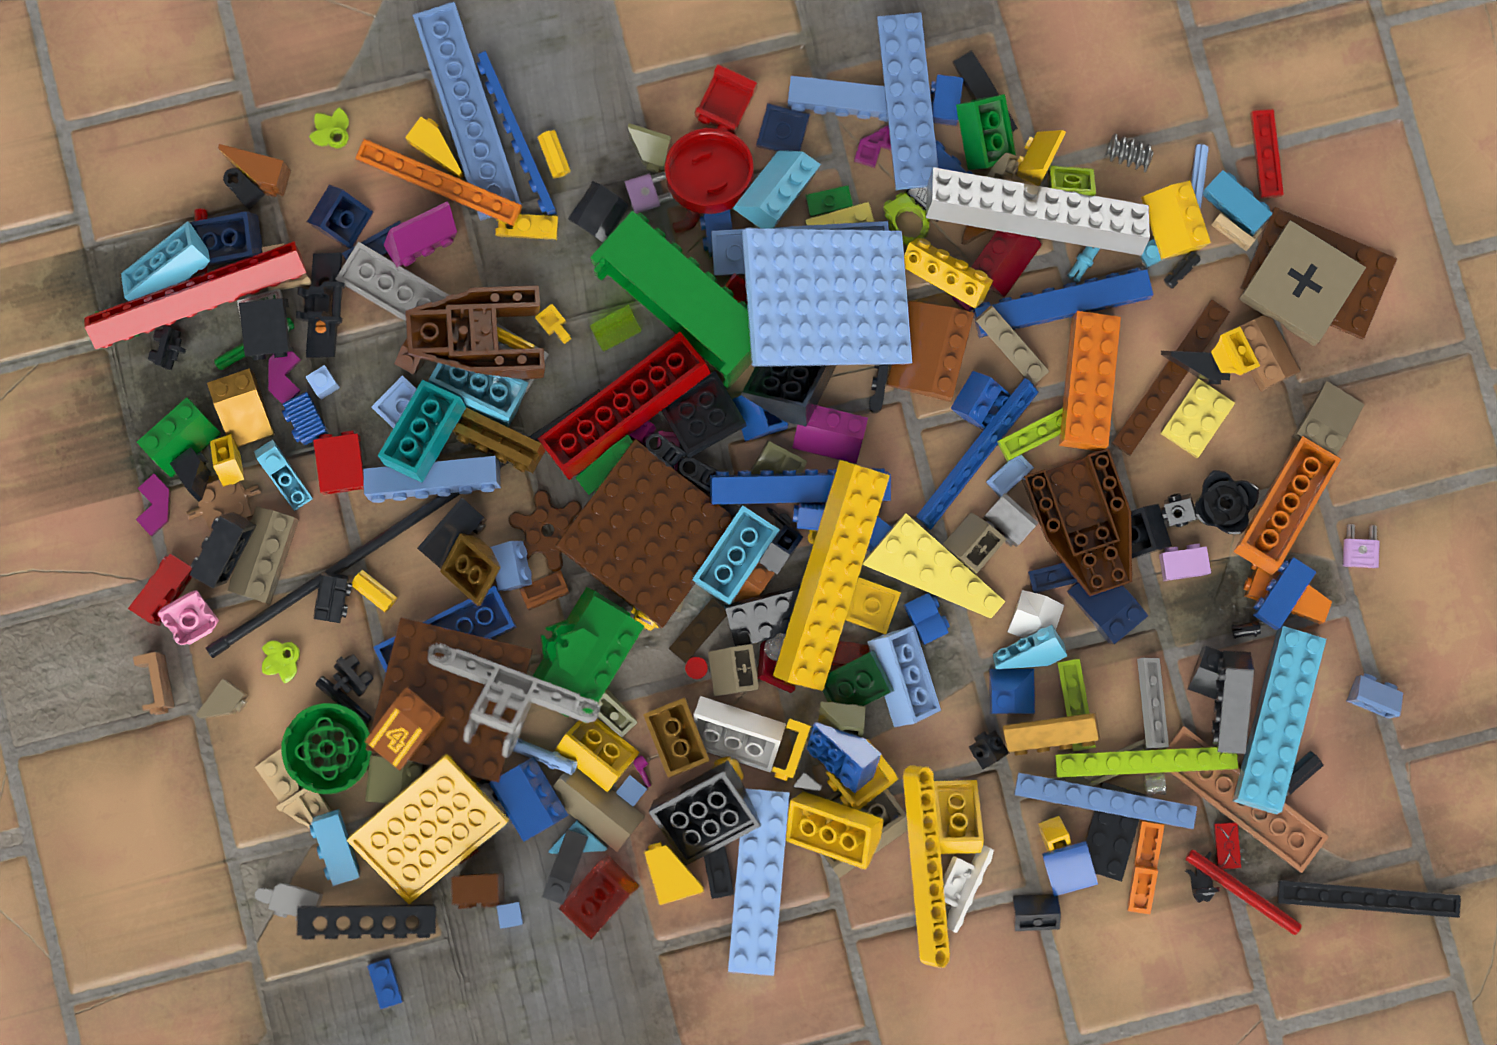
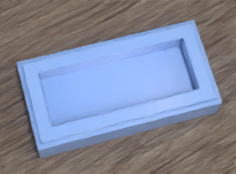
M1020 455L1008 461L986 483L1001 498L1004 493L1006 494L1034 467L1023 455Z

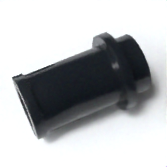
M1251 620L1249 623L1231 625L1234 639L1252 635L1257 637V635L1261 634L1259 621Z

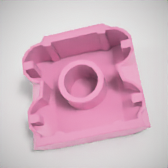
M198 591L189 592L163 607L157 613L164 625L173 633L176 643L180 645L192 644L208 635L219 622V619Z

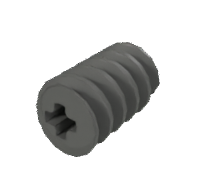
M1116 133L1111 137L1105 157L1110 154L1111 162L1118 157V164L1120 165L1124 160H1127V167H1130L1134 162L1135 170H1138L1143 165L1145 173L1153 156L1150 144L1144 149L1143 142L1140 141L1135 146L1134 139H1131L1126 144V137L1123 136L1118 141Z

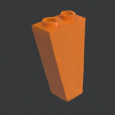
M1252 563L1251 569H1253L1251 578L1247 577L1243 590H1246L1245 597L1258 601L1260 597H1265L1268 592L1266 590L1268 583L1272 578L1276 580L1280 572L1276 571L1271 575ZM1308 584L1290 613L1317 624H1323L1326 621L1332 601Z

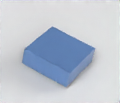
M629 775L616 793L634 807L647 791V788Z
M520 902L497 906L500 929L523 925Z

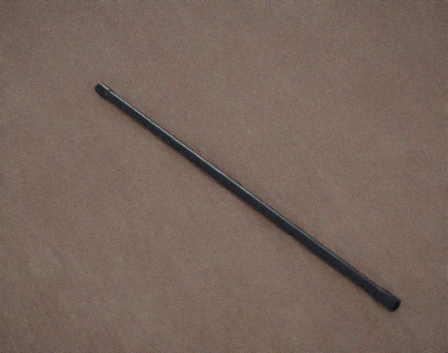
M598 389L584 398L579 404L530 435L529 438L539 442V437L597 395L600 390ZM507 461L506 463L500 462V468H502L503 466H505V465L508 464L509 462H508V461ZM456 492L450 493L449 496H437L323 572L342 573L461 494ZM321 573L226 636L220 637L205 647L209 655L215 658L230 648L232 644L318 589Z

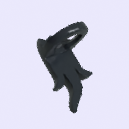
M1211 852L1205 856L1208 860L1211 857ZM1196 868V876L1192 870L1184 871L1190 875L1192 894L1198 903L1202 901L1209 902L1216 892H1220L1219 887H1213L1212 878L1205 875Z

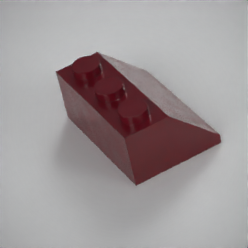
M996 231L971 268L985 272L993 280L990 289L1005 298L1042 244L1036 237Z

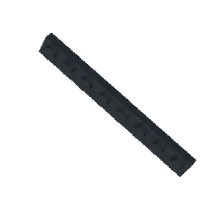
M1278 880L1277 903L1460 918L1461 895Z

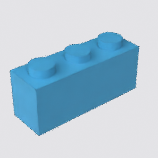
M1224 170L1215 177L1203 192V196L1251 237L1260 230L1273 214L1266 203L1259 202L1250 189L1247 187L1243 188L1237 182L1234 175L1229 172L1226 173Z
M340 809L313 817L312 825L309 826L313 838L317 837L319 843L317 852L320 859L324 858L326 864L324 872L327 880H331L333 886L359 878L361 871L353 847L346 841L349 835Z

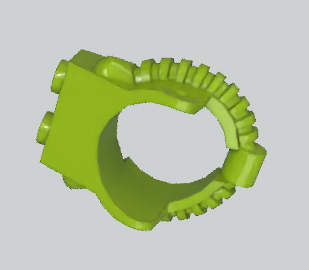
M900 193L896 196L895 200H888L884 203L883 210L885 211V217L889 221L890 231H900L895 221L903 212H913L922 221L923 227L920 235L914 239L913 237L902 235L903 245H909L913 240L927 236L930 229V219L926 218L925 209L923 210V207H920L919 204L916 205L913 197H909L907 193Z

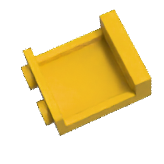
M792 719L788 720L786 729L797 732L798 736L786 770L773 766L771 771L775 772L774 777L787 781L788 777H794L811 726Z
M882 756L873 779L856 793L850 788L845 787L841 780L833 773L825 772L829 777V780L826 782L834 792L839 790L842 794L839 798L843 804L848 807L851 806L856 810H860L898 780L894 770Z

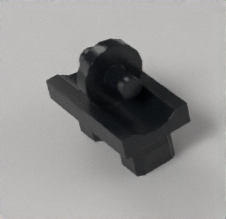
M164 326L163 329H156L153 339L159 343L158 350L152 349L149 352L148 360L164 369L172 370L178 355L186 353V349L180 347L182 339H180L181 332L169 326Z
M354 654L344 659L340 657L334 665L337 673L333 677L338 683L333 688L336 691L343 688L346 693L353 690L358 697L362 696L373 681V677L368 671H364L357 676L353 670L360 665V662Z

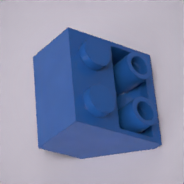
M972 371L951 409L962 419L984 430L1011 394L993 378Z
M742 395L732 399L747 424L745 428L741 429L745 442L788 429L787 422Z

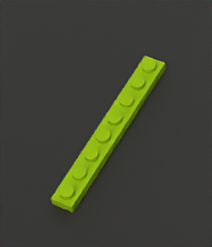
M1217 747L1060 754L1055 755L1056 777L1238 769L1237 753L1218 752Z

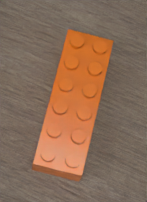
M1077 311L1072 316L1059 446L1101 451L1109 445L1121 317Z
M1302 436L1294 445L1233 552L1273 575L1283 563L1339 465L1341 458Z

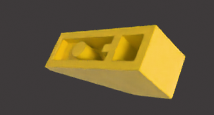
M420 117L405 137L407 142L462 180L464 176L438 129L439 125L430 118L425 120L423 117Z

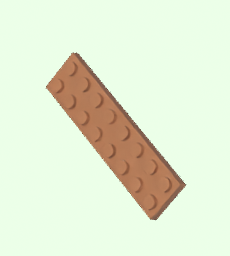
M1182 726L1166 749L1208 748L1211 746ZM1239 768L1169 772L1300 873H1303L1329 837L1285 803L1281 813L1273 814L1233 802L1241 770Z

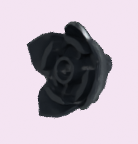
M1213 470L1203 482L1201 496L1195 503V515L1207 526H1215L1227 534H1241L1248 527L1249 512L1258 502L1259 488L1249 481H1235L1225 471ZM1221 498L1224 501H1229L1228 509L1220 506Z

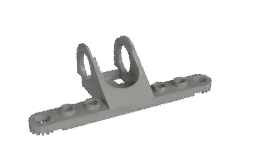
M438 643L433 644L429 648L428 661L432 665L485 684L471 712L470 720L466 725L464 742L470 743L481 722L509 733L503 747V756L508 758L518 741L532 702L584 722H593L599 716L600 706L597 702H594L595 700L581 697L580 694L462 650L449 648L445 644L442 645V643L440 645ZM440 652L445 656L440 659V657L437 658L433 654ZM489 700L498 703L492 717L484 714ZM506 707L518 710L512 724L500 720ZM584 708H590V709H592L594 712H593V713H590V714H589V713L586 714V712L584 713V711H582V709H584Z

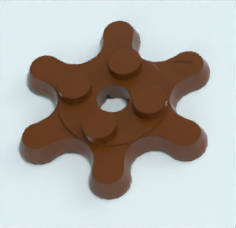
M539 490L534 495L536 506L534 512L530 515L514 512L509 517V524L511 527L524 532L527 560L533 554L540 553L545 556L548 569L557 572L562 569L563 560L562 552L555 545L571 525L573 519L580 513L582 506L578 501L573 500L568 502L563 508H555L551 504L549 493L545 490ZM547 524H551L555 529L553 535L549 537L542 534V528Z

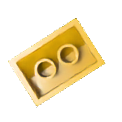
M1191 181L1173 184L1141 197L1142 203L1149 205V224L1161 260L1198 251L1211 243Z
M598 718L593 722L586 723L578 720L555 749L562 756L577 761V768L606 792L618 781L640 753Z

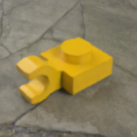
M553 304L535 316L537 322L549 336L555 332L564 344L571 340L570 335L562 327L566 320Z

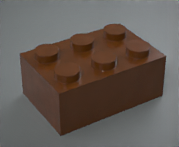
M504 873L470 874L451 877L452 905L458 904V909L476 907L477 903H481V908L495 907L499 905V902L505 900Z

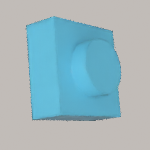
M1155 239L1149 241L1142 256L1139 255L1146 268L1162 261Z

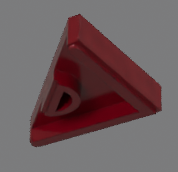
M763 641L760 643L758 679L786 692H794L795 685L773 676L778 657L775 658L769 649V642Z

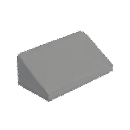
M803 773L793 786L817 791L822 788L820 784L806 773Z

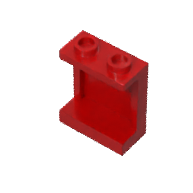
M717 64L714 76L699 107L695 110V117H698L697 120L705 125L711 123L717 126V129L735 134L756 92L757 82Z
M345 431L341 432V436L332 437V434L320 435L319 439L313 440L321 494L328 495L364 489V471L360 447L361 436L358 433Z

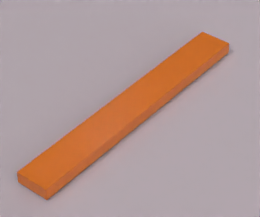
M363 139L355 157L358 161L512 226L515 225L523 207L521 204L367 139Z

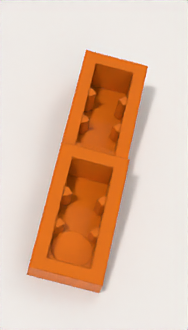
M1140 819L1128 911L1151 914L1158 874L1157 866L1165 826L1163 823Z

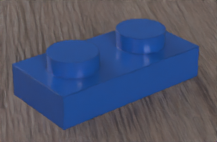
M391 959L367 965L380 1009L402 1003L403 999Z

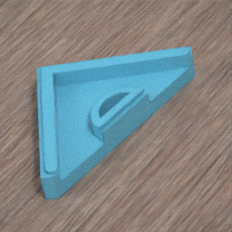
M577 820L569 828L572 831L589 836L583 852L606 851L608 849ZM565 834L548 851L550 854H558Z

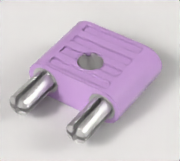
M664 171L651 176L648 173L624 181L636 214L659 207L660 203L673 199L670 192L657 196L653 184L666 179Z
M1347 525V539H1344L1343 548L1344 567L1379 568L1380 541L1377 540V526H1369V540L1355 539V525Z

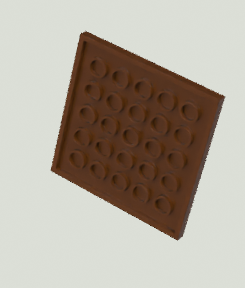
M635 439L555 547L659 628H663L694 586L695 582L692 579L734 519V516L719 504H712L710 497L673 468L667 467L665 463Z
M400 617L371 732L407 687L444 717V720L409 761L433 766L447 754L466 775L500 782L506 759L503 756L504 741L509 733L480 722L470 743L464 742L466 725L470 720L471 712L485 684L432 665L428 661V651L433 644L438 643L440 645L442 643V645L445 644L449 648L462 650L527 675L533 649ZM440 652L433 654L437 658L440 657V659L445 656ZM489 700L484 714L492 717L498 703ZM506 707L500 720L512 724L518 710ZM367 744L366 750L376 752L371 746Z

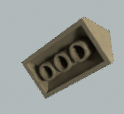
M576 768L573 775L564 772L552 787L565 810L616 852H618L645 818L642 813L612 789L606 792L578 768Z

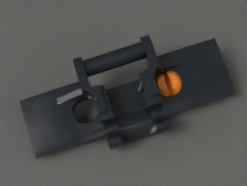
M342 253L313 254L311 287L309 289L298 287L297 294L305 299L304 312L296 311V319L308 322L306 358L335 357L337 326L343 320L340 316L342 289L345 288V283L335 280L341 271ZM329 278V282H323L322 284L324 279ZM333 293L332 316H330L331 295Z

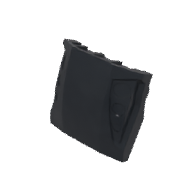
M592 181L568 220L596 237L601 243H604L617 228L629 205L603 185Z

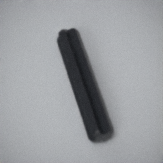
M321 676L317 680L315 685L338 705L354 711L362 718L366 725L371 721V715L341 690L336 691L333 688L334 684L326 677Z

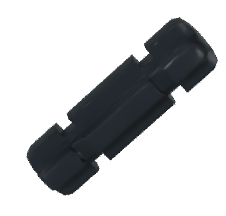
M1194 251L1190 252L1186 256L1187 259H1183L1174 268L1173 274H1169L1164 279V283L1169 288L1173 289L1178 284L1177 281H1181L1193 269L1192 266H1196L1201 259Z

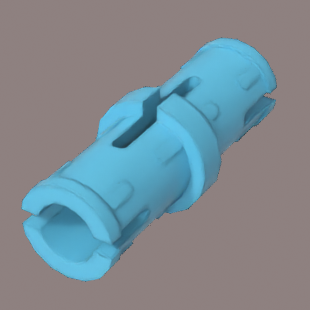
M1086 246L1082 254H1078L1076 257L1077 262L1067 276L1070 279L1075 276L1073 281L1079 283L1087 268L1093 265V259L1100 248Z

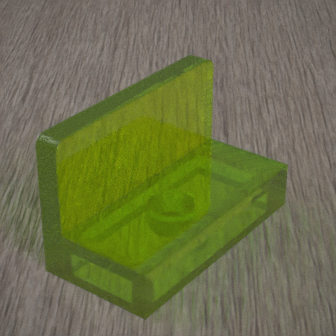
M629 305L589 325L603 352L641 333V328Z

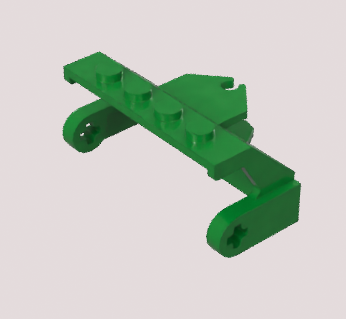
M586 587L566 620L545 627V630L552 632V636L549 639L543 634L540 636L543 659L532 677L580 694L581 697L595 700L594 702L599 703L643 630L644 625L631 618V613L598 592ZM590 708L582 709V711H584V713L586 712V714H590L593 712V710Z

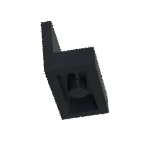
M1054 894L1013 896L1015 931L1060 929L1061 910L1058 896H1054Z

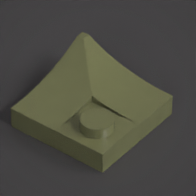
M767 440L750 471L751 474H760L761 470H774V474H783V470H796V473H802L808 461Z

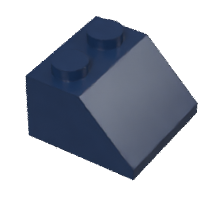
M329 184L306 222L350 249L369 221L373 211L343 189Z

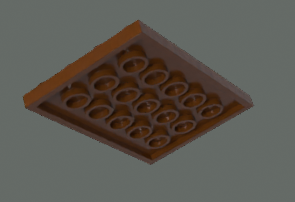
M1274 207L1273 214L1267 222L1240 288L1245 290L1253 275L1266 259L1270 248L1282 229L1291 220L1366 267L1330 325L1363 340L1397 258Z

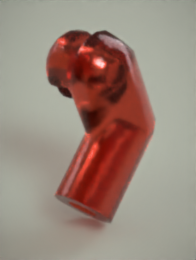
M686 209L687 212L684 219L672 223L675 234L693 229L700 217V213Z

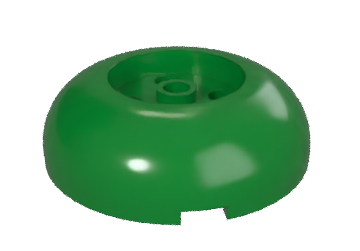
M332 703L310 706L296 715L290 725L287 726L283 735L281 755L285 769L296 783L308 791L318 794H334L347 790L364 776L369 767L370 756H372L373 752L366 750L367 743L365 741L369 737L370 731L362 718L347 707ZM342 732L344 735L343 740L336 741L335 733ZM315 734L321 736L319 744L312 742V737ZM327 745L333 746V750L330 753L326 752ZM339 754L346 756V761L343 764L337 762ZM317 757H322L324 760L323 765L320 767L314 763Z

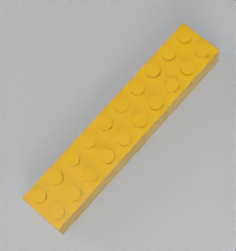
M842 460L839 461L774 670V677L788 683L821 691L824 690L890 475Z

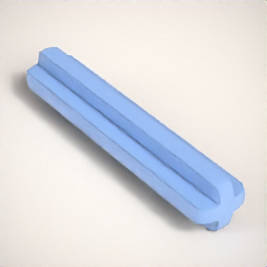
M1198 144L1195 147L1191 184L1199 208H1201L1209 149L1204 144Z

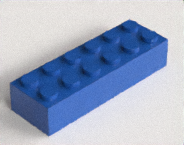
M496 586L489 589L480 606L467 599L422 622L492 640L517 628ZM396 636L373 647L385 672L387 671Z

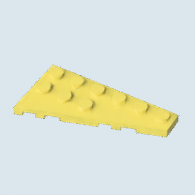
M906 513L903 514L862 564L988 618H992L1006 602Z

